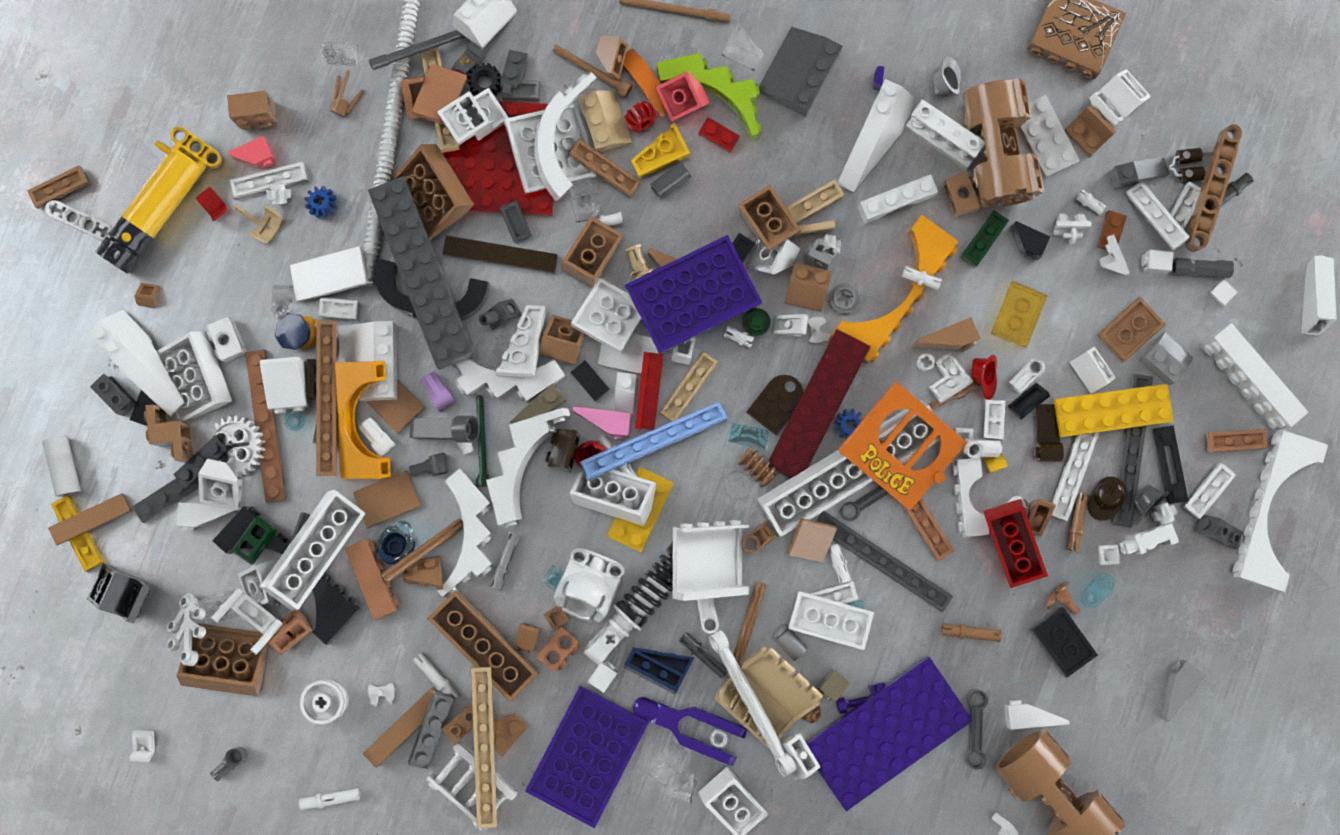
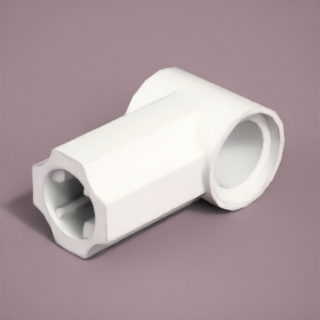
M1040 359L1029 360L1008 382L1009 385L1021 394L1044 372V362ZM1032 363L1038 365L1037 373L1031 371L1030 366Z
M372 417L365 420L358 427L371 442L370 445L379 456H384L396 446L393 439L380 428Z
M967 438L964 439L967 444L961 450L962 454L973 459L979 457H999L1002 453V446L1000 440H972ZM974 445L973 450L969 453V448Z
M714 598L697 600L703 631L707 634L715 633L718 630L719 623ZM707 620L715 622L716 627L714 630L708 631L705 628L704 624Z

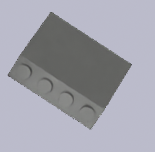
M791 26L759 85L760 94L806 117L836 63L843 46L827 37Z

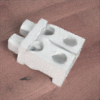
M1164 524L1136 534L1125 536L1126 541L1120 542L1118 545L1121 554H1144L1147 552L1146 550L1155 548L1159 543L1161 545H1173L1178 543L1179 540L1173 525Z

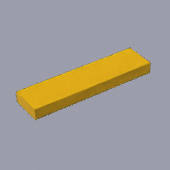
M70 495L51 504L59 522L79 513ZM89 531L69 540L85 572L105 563Z

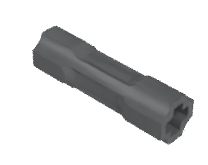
M1175 258L1172 263L1173 275H1205L1230 278L1234 273L1233 261Z

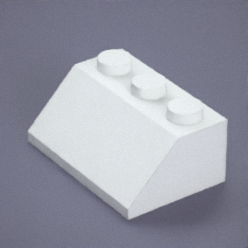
M467 0L453 14V28L483 49L517 13V9L511 0Z

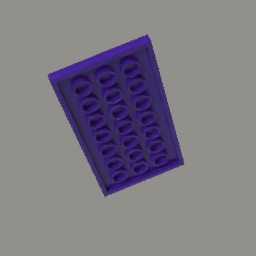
M927 656L807 741L806 744L820 765L818 772L847 812L970 724L973 719L934 662Z

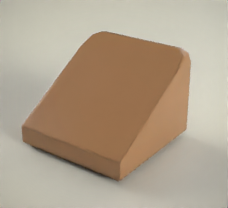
M141 282L134 296L136 304L155 308L160 286Z

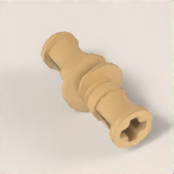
M641 244L625 249V253H628L631 260L632 268L635 270L630 275L637 276L633 280L654 271V268L647 267L646 259L643 257L640 249ZM633 250H635L638 261L636 260Z

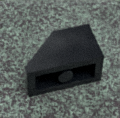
M1015 221L1010 229L1019 252L1028 260H1039L1051 236Z

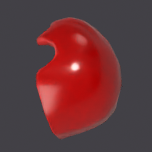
M586 441L576 450L574 455L575 461L581 467V461L604 452L605 449L596 441Z

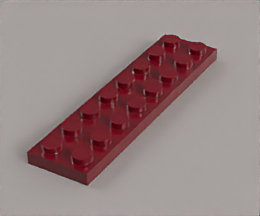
M838 329L835 330L768 460L770 462L769 468L775 467V471L792 478L809 467L871 347L870 345Z

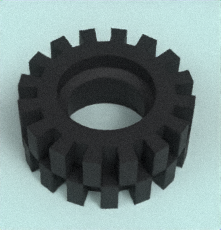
M481 63V66L476 64V68H471V73L467 75V83L471 93L476 96L487 89L478 85V79L483 75H488L492 78L489 89L496 97L497 92L500 93L501 91L500 72L489 63L487 65Z

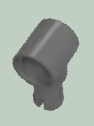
M445 453L431 455L425 462L409 466L412 477L426 473L435 476L449 472Z
M239 746L228 750L222 762L210 772L212 777L215 776L213 779L219 782L230 770H234L238 765L244 763L248 757L246 749ZM234 751L239 753V761L233 759Z

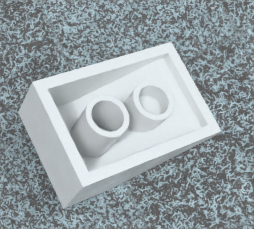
M728 767L697 792L704 805L734 835L747 834L768 815V812Z

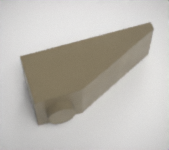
M552 384L529 403L510 423L513 424L554 411L565 403L566 399Z

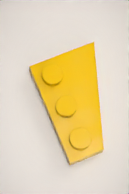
M675 122L670 125L666 132L661 133L657 140L650 146L645 147L631 160L639 179L690 157V152Z

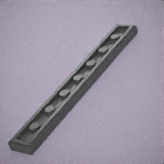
M1132 374L1130 389L1152 386L1153 377ZM1146 426L1125 428L1118 478L1124 482L1127 488V495L1120 509L1112 518V525L1132 527L1135 510L1134 499L1138 489Z
M823 511L816 520V522L834 525L837 528L833 541L939 611L943 612L953 597L951 594L827 512Z

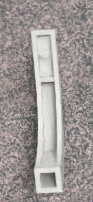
M592 72L587 76L583 74L576 81L578 85L575 88L571 86L563 94L559 91L544 110L537 126L534 144L536 165L544 186L556 202L573 184L561 170L554 149L555 127L561 113L595 81L597 77Z

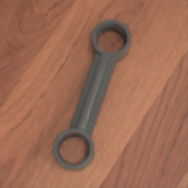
M879 486L855 502L844 503L840 508V515L846 521L856 520L862 510L889 493ZM852 504L856 507L857 513L855 517L847 518L843 514V508L846 505Z
M975 689L967 695V703L971 707V718L973 721L971 722L970 750L965 754V762L972 769L979 770L985 766L987 761L986 755L982 752L983 709L988 704V696L985 692ZM975 693H981L984 697V702L979 707L973 706L971 703V697ZM973 752H978L982 755V762L977 766L971 765L969 757Z

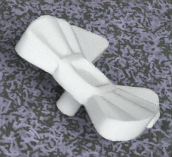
M822 317L808 319L807 324L811 329L810 343L818 344L824 340H829L830 333L820 332V326L827 322L826 319Z
M390 682L386 686L378 687L370 684L368 687L370 703L377 707L379 696H385L387 701L392 703L395 698L394 683Z

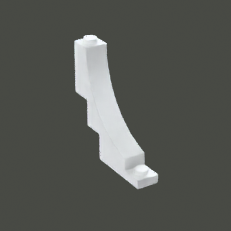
M560 408L509 425L515 447L498 452L503 475L486 480L498 525L505 524L506 527L517 525L516 521L522 519L520 488L525 468L539 445L556 432L554 424L564 422L565 418L570 416L568 408Z

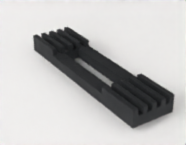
M1174 425L1154 428L1153 434L1164 480V490L1169 492L1166 500L1168 504L1189 501ZM1164 446L1171 447L1177 483L1175 484L1171 483Z

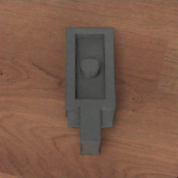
M509 50L500 80L504 99L510 100L513 90L520 88L528 60V53Z

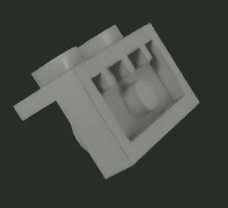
M817 238L815 243L811 241L804 256L807 259L805 263L827 270L833 258L829 257L830 254L823 250H816L820 239Z

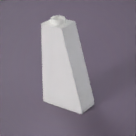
M1319 255L1314 256L1306 267L1301 333L1321 336L1337 320L1334 258Z

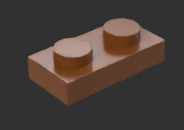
M1110 210L1107 211L1097 248L1107 250L1105 246L1109 244L1107 237L1113 234L1119 245L1126 215Z

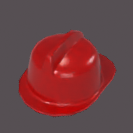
M990 355L988 358H974L972 363V379L982 386L983 395L987 400H991L994 397L997 388V357L995 355Z

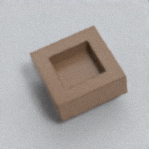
M555 606L543 614L554 631L570 621L562 607Z

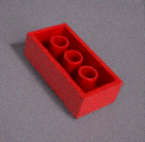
M1018 499L984 510V516L1010 588L1048 577L1022 500Z

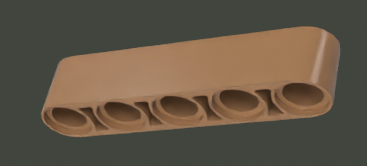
M434 687L429 689L363 753L375 768L382 764L422 725L434 691L438 692Z

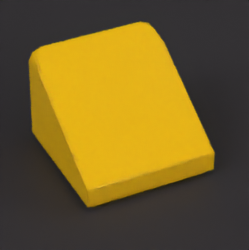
M1002 453L999 457H982L988 473L1008 466Z

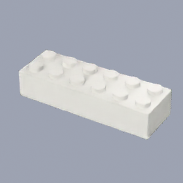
M1232 323L1217 329L1201 343L1204 346V351L1216 360V365L1229 375V380L1242 390L1241 394L1254 404V409L1266 418L1267 424L1272 429L1278 431L1290 428L1309 413Z
M336 490L328 491L262 582L260 588L290 610H299L366 513Z

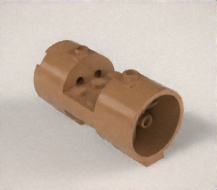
M1019 78L1015 80H997L966 90L963 93L966 114H964V128L975 135L982 136L986 145L984 155L988 159V161L975 167L973 182L979 189L981 206L985 208H994L995 204L997 206L1004 205V207L1033 200V195L1039 196V194H1043L1044 188L1038 156L1032 153H1020L1016 130L1026 120L1032 119L1026 83Z
M1046 728L1023 738L997 763L995 769L1009 784L1008 790L1015 799L1019 798L1021 802L1029 801L1041 794L1042 801L1047 806L1051 805L1053 807L1055 818L1048 826V835H1118L1126 827L1124 819L1098 789L1077 797L1063 781L1061 776L1067 767L1072 764L1071 757Z

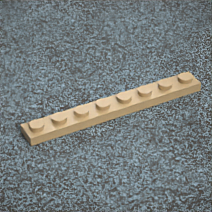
M491 666L471 667L477 829L497 827Z

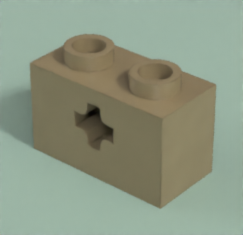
M831 668L817 687L825 699L828 701L833 699L836 702L850 685V682Z

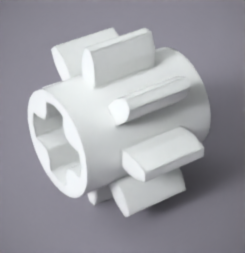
M285 184L270 185L271 190H266L267 199H272V204L287 203L286 198H291L290 189H285Z
M826 234L823 239H820L818 251L823 250L830 254L829 257L833 258L836 254H840L841 241L836 240V235Z
M1168 502L1154 506L1155 511L1151 513L1154 522L1159 521L1161 525L1174 521V515L1178 514L1175 506H1169Z

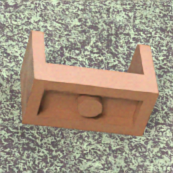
M425 75L400 81L408 120L420 118L412 115V109L425 80Z

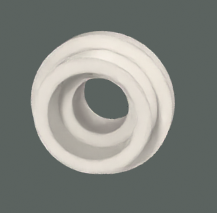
M715 729L710 734V743L715 748H724L729 742V735L724 730ZM717 735L723 736L721 742L715 740Z

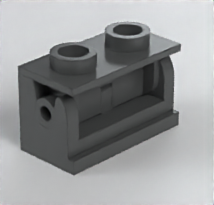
M105 373L90 386L118 415L125 416L136 404V400L112 376L108 377Z

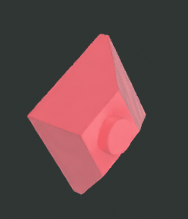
M688 71L655 87L671 122L710 104L703 85Z

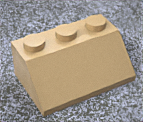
M593 91L578 96L596 151L602 154L632 144L615 91Z

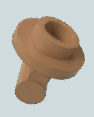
M818 705L801 717V719L809 723L818 721L821 717L820 706Z

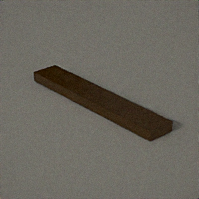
M447 235L442 252L446 256L555 274L558 254Z

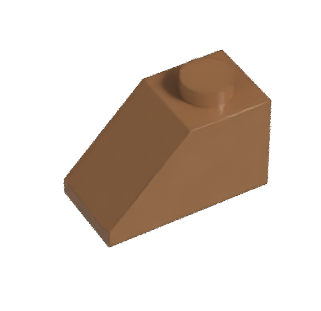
M600 36L596 54L606 71L616 80H619L628 44L621 37Z
M524 622L520 623L515 641V646L519 647L518 650L528 654L530 651H535L542 628Z

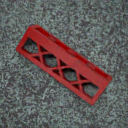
M644 352L635 429L655 430L664 354Z

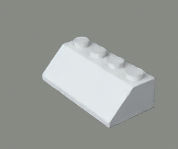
M581 469L571 489L570 496L575 505L644 526L652 510L656 483L616 470L609 471L588 481L583 469Z

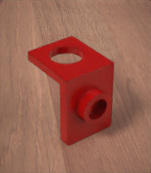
M208 187L195 198L211 216L213 222L228 211L227 205L211 187Z

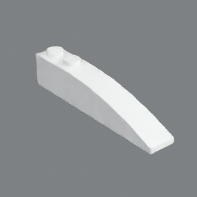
M885 79L838 180V185L841 188L854 193L901 135L917 101L902 86Z
M125 310L101 319L87 333L109 358L169 416H172L185 403L175 383L172 382L168 375L169 372L166 366L161 362L159 353L154 349L151 343L152 340Z

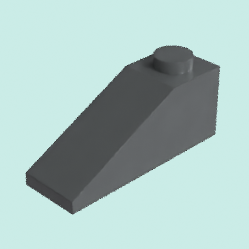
M1164 157L1117 165L1109 171L1115 190L1138 184L1141 181L1146 182L1169 175Z

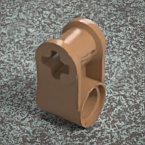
M767 520L742 540V550L745 553L757 551L778 536L769 527ZM748 539H752L755 542L753 550H749L745 546Z

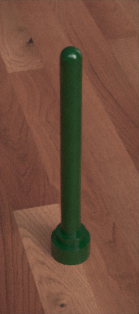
M478 395L476 397V414L480 425V433L478 437L479 475L476 478V487H488L486 480L491 478L487 474L483 396Z

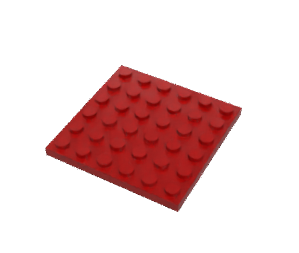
M498 101L509 118L542 111L548 106V104ZM505 124L479 141L475 135L459 145L460 150L443 152L447 162L474 203L468 212L502 214L500 206L518 200L524 215L553 216L554 198L547 189L525 194Z

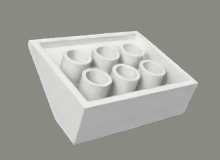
M377 321L339 327V362L385 361L386 380L378 381L366 388L358 402L397 400V325L393 321Z
M206 331L188 332L157 351L161 362L169 372L168 375L172 382L175 383L185 402L173 414L175 421L185 423L232 402Z

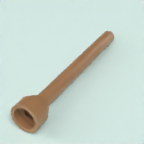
M558 45L553 46L555 53L587 72H592L596 77L616 88L620 96L626 98L631 92L633 85L627 81L619 82Z

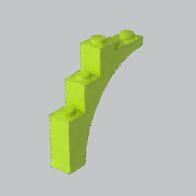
M701 53L657 62V72L661 84L688 71L703 85L705 90L722 98L737 112L746 126L750 140L758 139L761 126L760 122L755 119L757 110L754 102H757V95H760L758 84L754 83L753 78L734 82L732 71H728L727 65L706 70V59H702Z

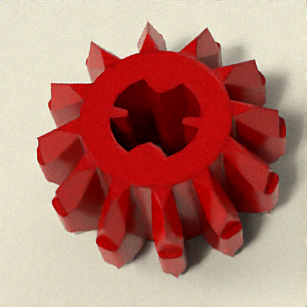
M642 101L641 103L637 102L636 105L627 110L624 118L629 129L639 133L641 130L645 131L646 128H650V125L655 123L657 115L652 104Z

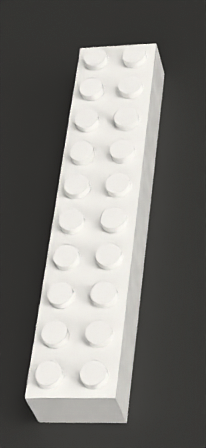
M920 400V402L923 405H925L930 411H932L927 403ZM909 409L903 410L881 424L879 430L880 444L907 414ZM915 414L886 450L901 463H904L910 459L931 434L933 428ZM939 435L930 444V446L940 441ZM837 450L757 500L775 532L782 537L798 526L800 518L810 520L874 480Z

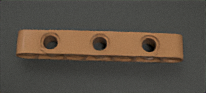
M1232 124L1219 133L1216 145L1212 151L1189 225L1188 235L1190 239L1185 242L1186 248L1191 252H1197L1205 248L1214 229L1242 136V130L1238 125ZM1227 131L1232 133L1233 139L1228 136ZM1216 167L1222 170V174L1216 171ZM1205 202L1210 204L1211 210L1205 207ZM1194 238L1199 240L1200 246L1195 245Z

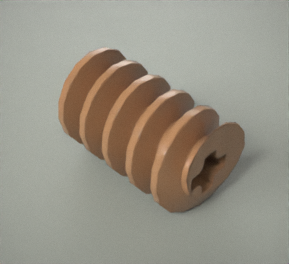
M752 445L740 457L738 465L746 464L743 470L751 469L749 476L751 477L756 474L754 481L761 480L760 487L762 488L767 486L780 472L774 474L775 467L768 468L770 462L763 463L764 455L758 458L759 450L752 452L754 447Z

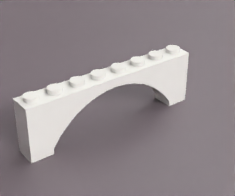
M1282 430L1276 432L1271 439V452L1266 456L1267 465L1260 476L1262 482L1260 488L1255 493V505L1249 513L1251 519L1249 525L1244 530L1245 539L1239 547V559L1233 567L1234 578L1276 592L1286 591L1290 573L1285 572L1270 545L1267 530V516L1270 503L1277 489L1291 474L1309 464L1323 463L1328 448L1327 444Z

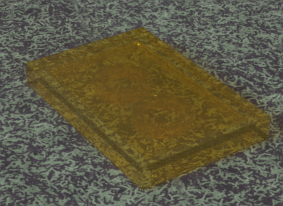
M1011 281L990 334L1026 348L1048 295Z

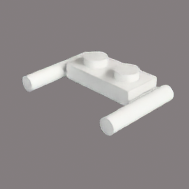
M239 588L211 617L217 623L231 608L261 634H264L250 649L256 655L283 625L281 621L276 619Z

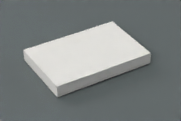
M633 333L621 353L602 344L597 365L641 375L644 352L658 353L651 337Z

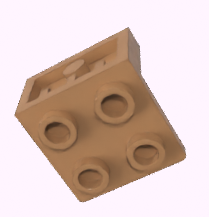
M1090 105L1064 130L1089 157L1116 132L1113 125L1109 121H1105L1100 116V112Z

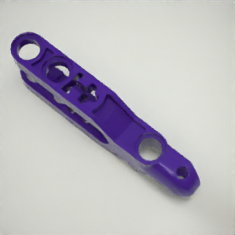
M639 697L633 703V711L637 716L671 730L680 745L734 766L737 757L680 733L678 723L683 717L690 716L744 739L748 732V729L697 707L676 710L647 697Z

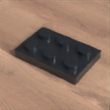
M1064 607L1059 608L1031 629L1065 678H1068L1098 656Z

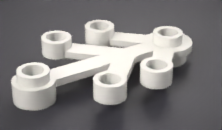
M186 593L180 599V611L175 620H171L167 624L168 632L177 633L174 639L171 638L167 642V649L177 651L184 637V651L180 654V661L183 665L192 667L198 661V653L192 650V631L194 637L202 639L206 634V629L198 625L191 618V612H193L192 616L194 619L203 620L206 611L197 606V597L191 593Z

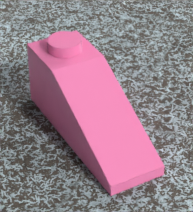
M573 407L574 413L608 435L613 436V439L624 440V437L629 438L631 413Z

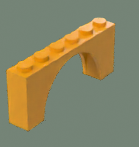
M385 361L335 363L341 479H381L391 477L390 458L379 456L370 451L361 441L355 425L356 405L362 393L373 383L386 380Z

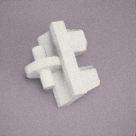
M1058 214L1052 231L1053 236H1063V238L1069 239L1070 244H1075L1076 239H1082L1083 236L1088 235L1091 221H1087L1085 214L1075 215L1074 221H1068L1066 214Z

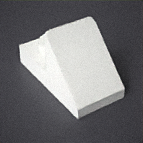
M1115 235L1108 236L1109 244L1105 246L1109 255L1099 259L1101 267L1125 275L1130 274Z
M774 315L772 334L798 338L801 335H806L808 315Z

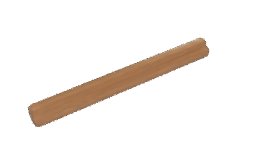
M457 519L382 573L383 579L386 582H390L463 529V521Z
M756 582L733 653L739 666L742 664L766 589V584Z

